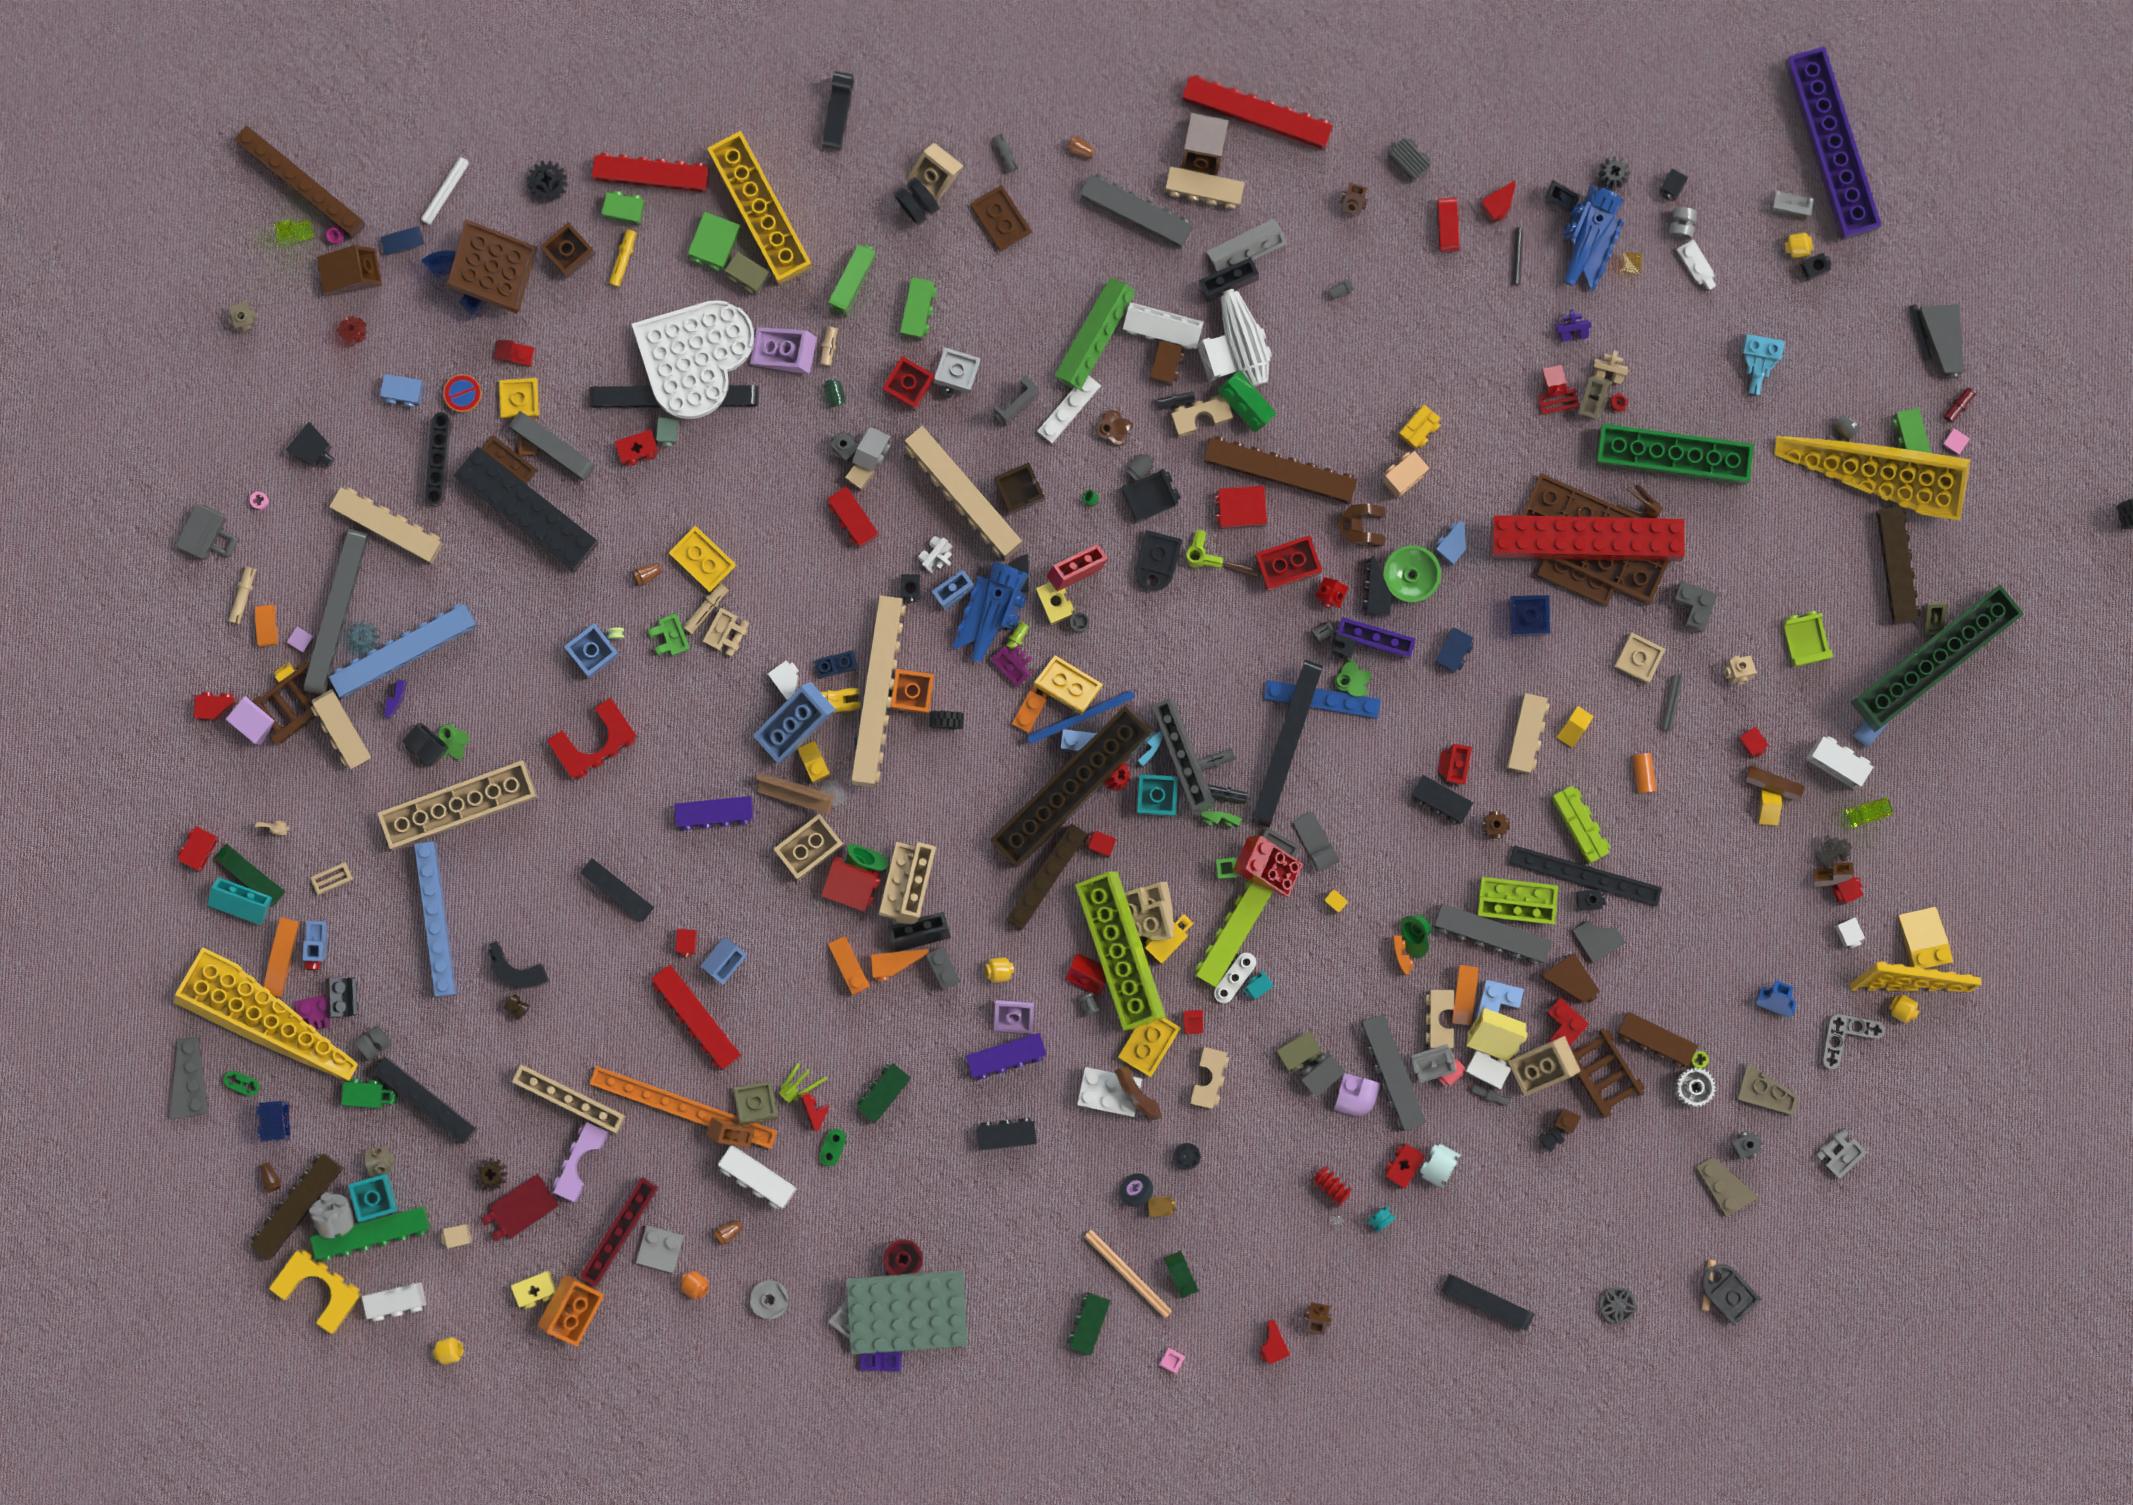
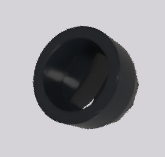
M942 386L937 395L948 399L951 398L948 392L954 394L953 388Z

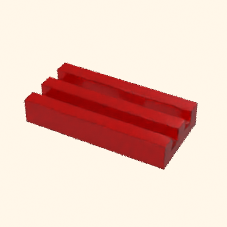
M1576 388L1568 389L1567 394H1565H1572V397L1543 402L1544 399H1549L1547 394L1539 395L1538 400L1541 414L1545 415L1579 408ZM1574 401V404L1546 410L1544 406Z

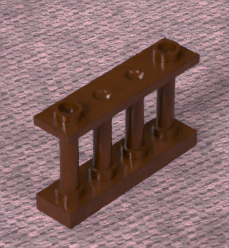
M304 661L296 667L297 671L260 698L258 696L252 700L256 706L274 720L271 727L274 731V736L271 739L278 746L316 718L311 709L313 703L309 702L294 682L302 675L307 677L310 661L307 663ZM287 687L291 689L305 708V712L300 716L294 714L279 694ZM272 698L289 719L290 724L285 728L278 725L264 706Z
M1601 1028L1598 1030L1601 1034L1599 1038L1578 1051H1573L1572 1049L1571 1051L1581 1070L1576 1075L1604 1119L1612 1115L1610 1110L1614 1105L1635 1092L1639 1096L1644 1095L1643 1090L1645 1087L1640 1079H1635L1612 1042L1614 1037L1611 1032ZM1606 1042L1611 1053L1589 1067H1582L1579 1062L1581 1057ZM1616 1059L1622 1069L1600 1083L1593 1084L1589 1078L1592 1076L1591 1074ZM1627 1076L1632 1086L1608 1101L1607 1099H1602L1600 1093H1602L1603 1089Z

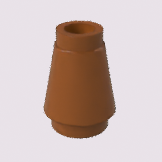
M1072 136L1066 148L1071 154L1092 159L1096 150L1079 136Z
M655 563L635 568L636 571L632 572V575L638 586H644L661 574L662 570L659 564Z
M738 1220L716 1228L717 1231L713 1234L721 1246L727 1245L743 1230V1227Z

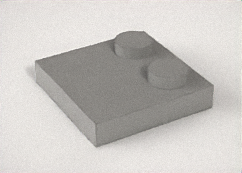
M944 348L933 383L970 394L981 358Z
M646 1225L636 1263L674 1273L684 1235Z

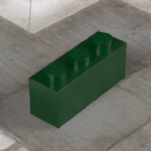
M894 1063L891 1066L887 1064L881 1072L883 1074L882 1078L879 1081L875 1080L869 1087L871 1092L867 1096L863 1095L857 1102L859 1105L857 1109L874 1123H877L911 1080V1077Z
M1090 1292L1088 1296H1083L1080 1305L1083 1307L1082 1313H1077L1074 1324L1077 1325L1075 1333L1071 1332L1067 1343H1070L1069 1348L1092 1356L1111 1302L1110 1299Z

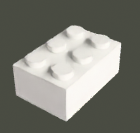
M1830 736L1818 739L1806 758L1807 761L1854 790L1862 787L1873 769L1869 760L1862 756L1858 758L1853 755V750L1846 746L1840 747L1837 745V741Z
M1085 1067L1078 1106L1134 1117L1136 1108L1130 1102L1132 1098L1128 1092L1123 1091L1116 1074ZM1133 1077L1140 1088L1142 1079Z

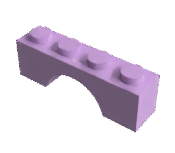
M590 1122L581 1125L577 1133L580 1137L577 1143L573 1142L569 1150L572 1154L569 1160L565 1159L561 1167L563 1173L560 1178H556L553 1184V1188H555L553 1193L573 1202H577L585 1185L580 1180L577 1172L580 1158L587 1151L602 1149L609 1134V1131Z

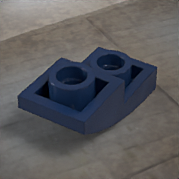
M420 226L380 237L385 255L424 245Z
M854 650L814 660L819 679L859 669Z

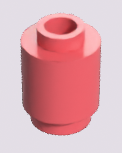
M1456 1058L1457 1072L1437 1078L1444 1086H1451L1464 1075L1463 1072L1466 1069Z

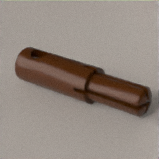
M1225 561L1224 564L1226 568L1236 570V572L1252 575L1253 577H1257L1259 570Z

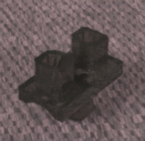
M1829 835L1824 836L1825 842L1820 844L1821 849L1814 852L1815 858L1821 862L1822 866L1825 869L1833 867L1834 861L1832 857L1838 855L1840 861L1851 859L1850 849H1852V846L1846 839L1839 840L1838 837L1831 839Z

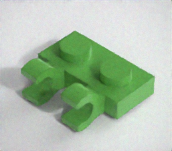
M676 613L659 619L660 625L648 630L651 639L664 634L667 641L666 644L655 647L658 656L669 651L674 656L690 650Z

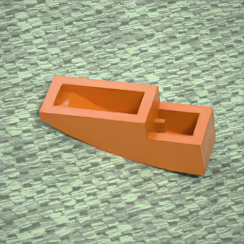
M1458 965L1451 1023L1471 1025L1479 967Z

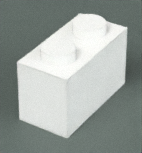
M1475 1051L1465 1072L1497 1089H1501L1511 1068L1507 1067L1509 1063L1499 1058L1496 1061L1490 1058L1491 1055Z

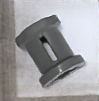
M1328 620L1316 630H1311L1319 644H1322V641L1328 637L1336 635L1334 628Z
M1093 992L1077 999L1078 1002H1081L1084 1009V1017L1100 1011V1008L1096 1006L1093 999Z

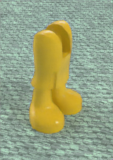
M857 688L821 692L836 709L834 713L854 711L861 708L860 702L846 703L845 697L859 695V689Z

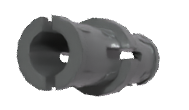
M1003 134L993 137L992 141L999 153L998 157L1002 159L1007 172L1010 173L1019 169L1012 155L1013 151L1007 145Z
M1231 748L1218 754L1212 753V756L1198 761L1202 771L1215 766L1218 768L1221 764L1236 760Z

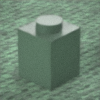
M658 418L657 442L662 447H673V444H677L679 423L677 419Z

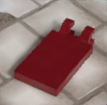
M536 1174L489 1206L492 1212L481 1218L484 1225H488L493 1220L496 1221L500 1230L492 1234L495 1241H499L507 1234L512 1239L560 1205L540 1175Z

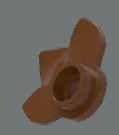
M1114 408L1104 414L1103 420L1096 426V432L1099 437L1108 439L1112 445L1121 446L1125 444L1123 435L1132 429L1133 424L1128 419L1120 418V409ZM1103 426H1107L1109 431H1104Z

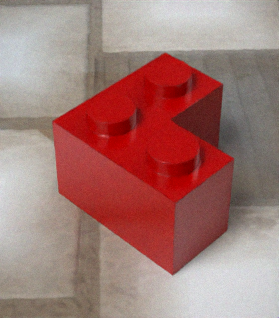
M1559 998L1546 1012L1559 1025L1558 1029L1547 1041L1551 1042L1565 1036L1570 1047L1589 1023L1564 1000Z

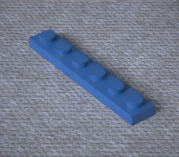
M1267 680L1264 699L1290 704L1296 685ZM1316 688L1310 707L1377 719L1381 699L1365 696L1355 697L1347 693Z

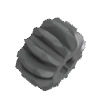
M1614 156L1612 161L1606 158L1605 163L1600 164L1602 170L1598 171V175L1602 177L1599 181H1606L1605 187L1612 184V189H1615L1617 184L1618 187L1622 188L1623 182H1628L1629 179L1626 176H1629L1631 172L1626 170L1629 167L1628 164L1622 165L1624 159L1621 158L1617 162V157ZM1612 169L1614 172L1615 170L1618 172L1616 176L1615 174L1613 176L1610 174Z

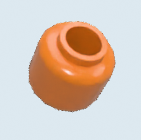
M697 1271L685 1273L680 1279L682 1293L693 1300L702 1299L709 1291L708 1279Z

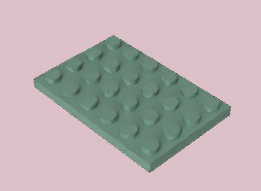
M963 1270L846 1278L851 1354L968 1346Z

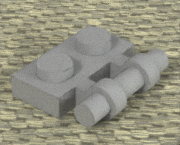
M1845 1129L1836 1133L1833 1139L1827 1145H1823L1820 1148L1821 1151L1816 1155L1821 1161L1826 1156L1830 1159L1826 1167L1838 1179H1841L1868 1153L1854 1138L1848 1143L1844 1138L1849 1133ZM1840 1144L1843 1148L1835 1155L1832 1150Z

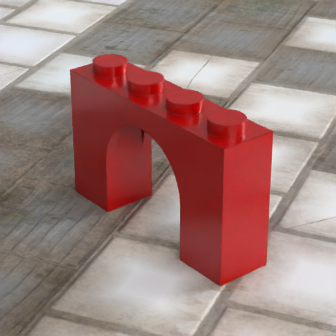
M611 697L595 708L608 729V741L600 751L593 754H585L578 751L563 730L547 740L573 780L583 779L588 775L587 771L591 768H594V770L604 764L603 760L608 757L610 759L614 758L620 753L619 750L624 746L628 748L636 742L637 735Z

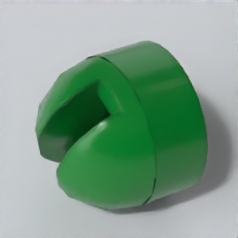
M1087 490L1082 497V501L1088 506H1095L1097 501H1099V496L1093 490Z

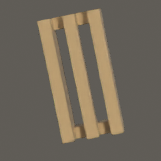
M346 862L310 877L317 895H321L354 880ZM344 868L345 870L321 882H316L317 879ZM347 875V878L319 889L320 886Z

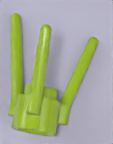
M797 1063L786 1081L780 1086L782 1089L779 1091V1094L789 1103L792 1100L796 1102L800 1098L799 1094L806 1091L809 1092L826 1081L827 1077H823L797 1093L799 1091L797 1086L810 1072L807 1069L794 1084L790 1083L800 1066Z

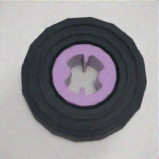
M1140 1173L1132 1174L1122 1182L1119 1195L1128 1206L1138 1207L1145 1204L1151 1198L1154 1186L1146 1175Z

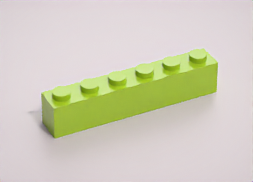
M1248 880L1244 887L1247 890L1244 896L1239 895L1234 904L1237 908L1234 913L1229 912L1224 920L1227 925L1224 930L1221 928L1218 930L1214 937L1217 939L1215 945L1212 946L1210 944L1205 952V955H1207L1205 962L1200 961L1195 971L1198 972L1197 978L1214 988L1217 987L1273 891Z

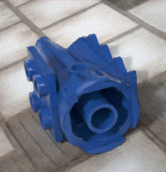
M1594 185L1588 187L1585 202L1573 207L1570 214L1572 217L1571 221L1566 224L1563 230V234H1565L1563 240H1571L1573 244L1564 283L1574 286L1583 271L1588 286L1592 291H1595L1599 280L1604 274L1606 263L1612 255L1614 244L1618 240L1621 227L1626 221L1615 218L1624 199H1620V195L1602 187L1600 191L1595 190L1596 186Z
M993 561L989 579L977 576V583L971 592L969 604L964 611L963 620L957 629L952 648L958 649L975 641L971 659L982 662L998 630L1004 627L1013 629V626L1017 625L1020 617L1018 615L1019 610L1026 603V594L1020 590L1029 574Z

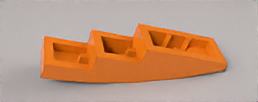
M280 917L264 982V987L272 995L278 997L283 995L292 963L291 958L296 944L295 939L300 925L298 921Z

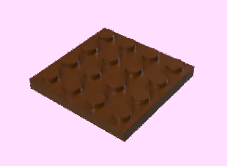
M466 219L463 223L446 287L517 314L520 310L537 247Z

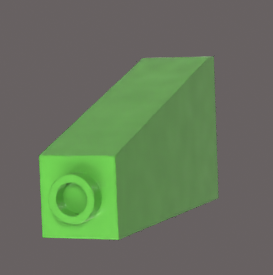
M865 244L857 246L829 300L830 310L848 317L876 258V253L872 247Z

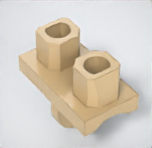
M1613 350L1612 355H1604V359L1610 362L1599 359L1594 360V376L1604 378L1606 370L1613 372L1611 381L1621 384L1625 375H1628V367L1615 364V362L1620 364L1623 362V358L1617 357V351Z

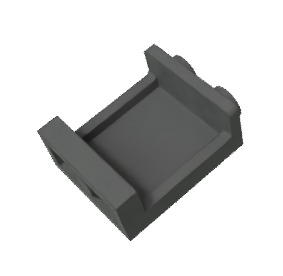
M1027 375L1020 380V386L1025 392L1005 411H1002L996 404L993 406V417L1000 425L1004 423L1007 426L1039 396V388Z

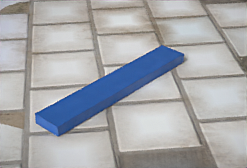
M1129 689L1087 708L1082 715L1075 713L1028 734L1026 738L1032 744L1135 698V695Z

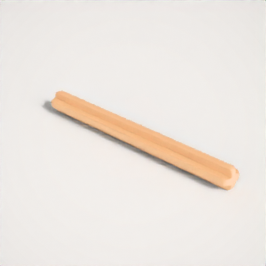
M1092 1230L1084 1236L1164 1318L1172 1312Z

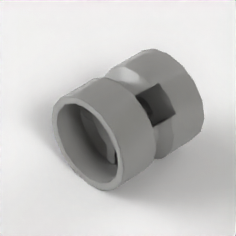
M1674 207L1672 214L1674 222L1670 224L1669 235L1680 239H1693L1695 230L1693 224L1696 223L1698 212L1687 207Z

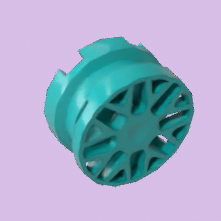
M1387 1205L1366 1221L1368 1225L1374 1228L1375 1234L1396 1218L1395 1215H1391L1390 1208Z

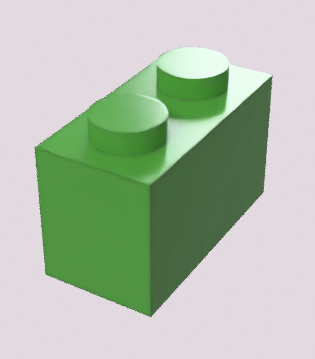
M619 191L607 192L602 216L606 219L641 226L645 201L638 195L631 194L628 197L623 196V193Z

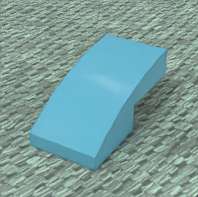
M1162 730L1147 742L1151 749L1137 761L1142 768L1150 761L1159 748L1163 738Z

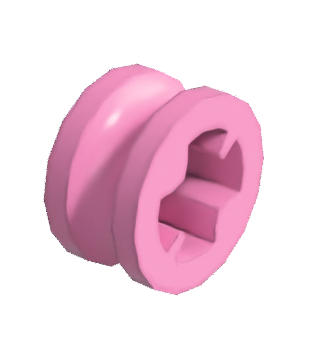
M255 492L250 497V503L255 509L262 510L268 505V497L262 492ZM257 496L264 498L260 506L254 503L257 500Z

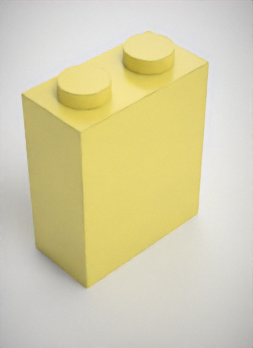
M1483 1008L1468 1031L1467 1046L1502 1060L1510 1061L1513 1055H1517L1520 1044L1526 1041L1528 1035L1526 1023Z

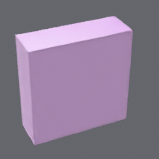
M297 626L287 643L304 653L314 636Z

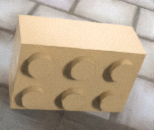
M819 813L775 847L774 850L799 881L843 847L844 844Z
M1565 1036L1508 1061L1524 1096L1570 1078L1581 1071Z

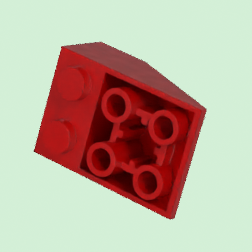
M1261 835L1247 837L1233 871L1255 884L1288 898L1303 863Z

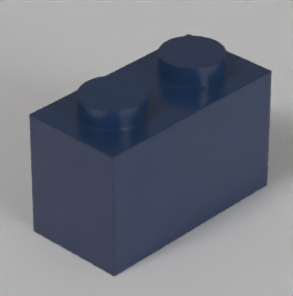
M1453 627L1434 663L1452 673H1455L1457 669L1461 671L1465 660H1463L1465 653L1470 654L1474 643H1472L1473 637Z

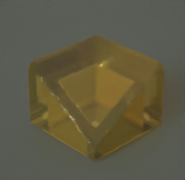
M1623 252L1621 274H1641L1643 253Z

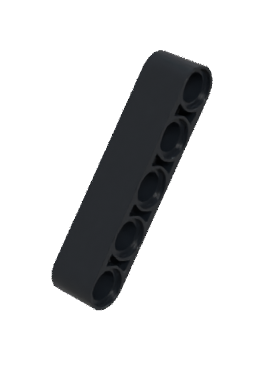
M438 412L433 416L431 425L425 500L432 507L441 506L445 498L452 422L448 415L443 412ZM440 418H446L447 422L444 426L437 425ZM442 436L445 438L442 445H436L435 441L438 437ZM436 456H443L440 464H434ZM435 474H440L441 480L433 483L432 477ZM433 493H438L439 499L435 502L430 501V496Z
M1448 1274L1441 1289L1442 1292L1525 1331L1528 1330L1535 1313L1452 1274Z

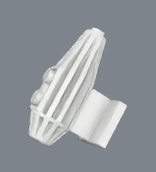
M1234 289L1227 290L1220 297L1225 335L1214 339H1204L1197 346L1208 381H1215L1218 377L1240 371L1253 387L1260 386L1268 382L1270 357H1272L1269 346L1266 347L1264 339H1266L1265 332L1255 322L1239 291L1234 292Z

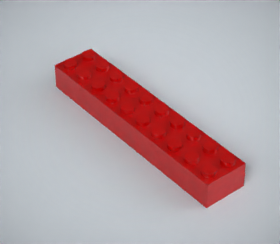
M1493 515L1491 519V558L1682 561L1685 557V519Z

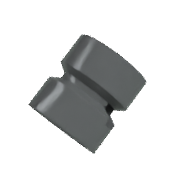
M378 1025L368 1031V1036L363 1035L355 1041L369 1061L377 1057L380 1050L385 1051L392 1045L390 1039Z

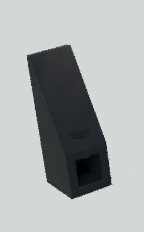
M1371 556L1370 561L1367 560L1366 572H1369V580L1365 579L1364 591H1368L1367 598H1364L1363 610H1366V615L1389 617L1392 595L1375 556Z

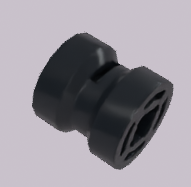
M1555 1126L1549 1129V1134H1542L1538 1137L1550 1153L1555 1150L1556 1143L1561 1145L1565 1142L1564 1137Z

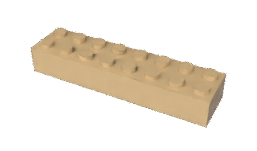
M923 426L905 440V451L912 459L916 457L918 466L924 473L929 472L930 480L937 488L939 486L942 487L943 495L949 502L952 500L955 502V509L961 516L964 514L967 516L968 524L974 531L976 529L980 531V538L986 545L990 543L993 546L992 551L998 559L1003 558L1006 561L1022 547V540Z
M522 760L386 809L377 814L389 848L394 851L537 799L538 796L526 762Z

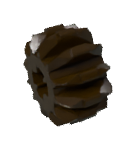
M489 1158V1165L485 1160H482L484 1167L479 1165L476 1167L481 1171V1173H475V1177L481 1176L477 1184L484 1182L482 1189H486L489 1185L490 1191H493L494 1184L500 1189L499 1181L502 1183L507 1182L502 1176H508V1172L501 1171L506 1168V1165L498 1167L501 1160L498 1159L494 1164L493 1158ZM490 1169H492V1172H496V1177H493V1180L487 1176V1172H490Z

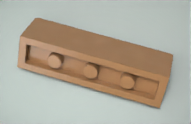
M766 773L757 775L756 779L760 780L758 793L830 814L834 799L833 794Z

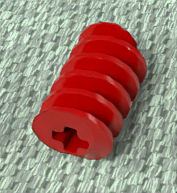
M1327 1165L1321 1168L1310 1181L1316 1180L1315 1187L1321 1185L1320 1192L1327 1190L1325 1197L1327 1198L1332 1195L1331 1203L1338 1201L1336 1206L1338 1209L1348 1199L1352 1188L1344 1189L1346 1182L1344 1181L1339 1184L1340 1177L1333 1178L1334 1171L1327 1173L1329 1169Z

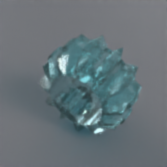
M362 620L361 626L358 622H355L356 629L349 628L353 634H348L347 638L353 639L349 642V645H355V651L361 648V652L365 653L366 647L371 651L373 650L372 644L375 646L379 645L374 641L381 638L380 635L375 634L379 629L377 627L373 628L374 624L372 622L367 625L366 621ZM366 632V636L368 638L366 640L363 639V641H361L362 638L360 637V635L362 633L365 635Z

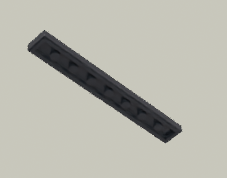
M1516 845L1513 847L1509 864L1594 889H1601V891L1658 906L1663 888Z

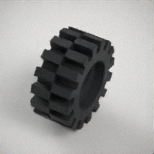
M930 711V728L963 729L964 713L956 711Z

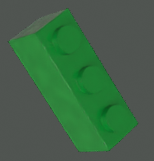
M1237 371L1227 379L1217 390L1255 433L1265 426L1276 414V411L1240 371Z

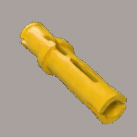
M628 229L625 231L622 244L618 248L619 253L609 281L610 285L621 286L630 254L633 253L632 248L637 236L635 231Z

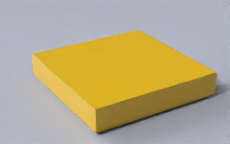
M537 378L499 380L501 419L515 418L519 411L529 417H539Z

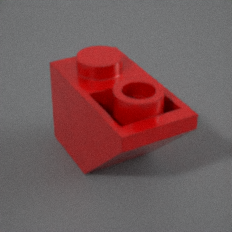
M201 692V695H196L194 718L197 720L217 721L237 704V699L229 693L213 696L211 692Z

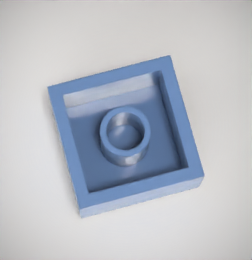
M595 623L564 646L590 679L620 656Z

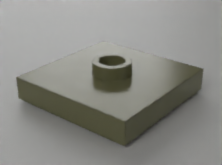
M771 1081L733 1088L740 1125L778 1119Z

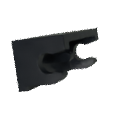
M1336 634L1333 644L1338 647L1334 648L1335 651L1332 654L1346 659V662H1350L1356 639Z

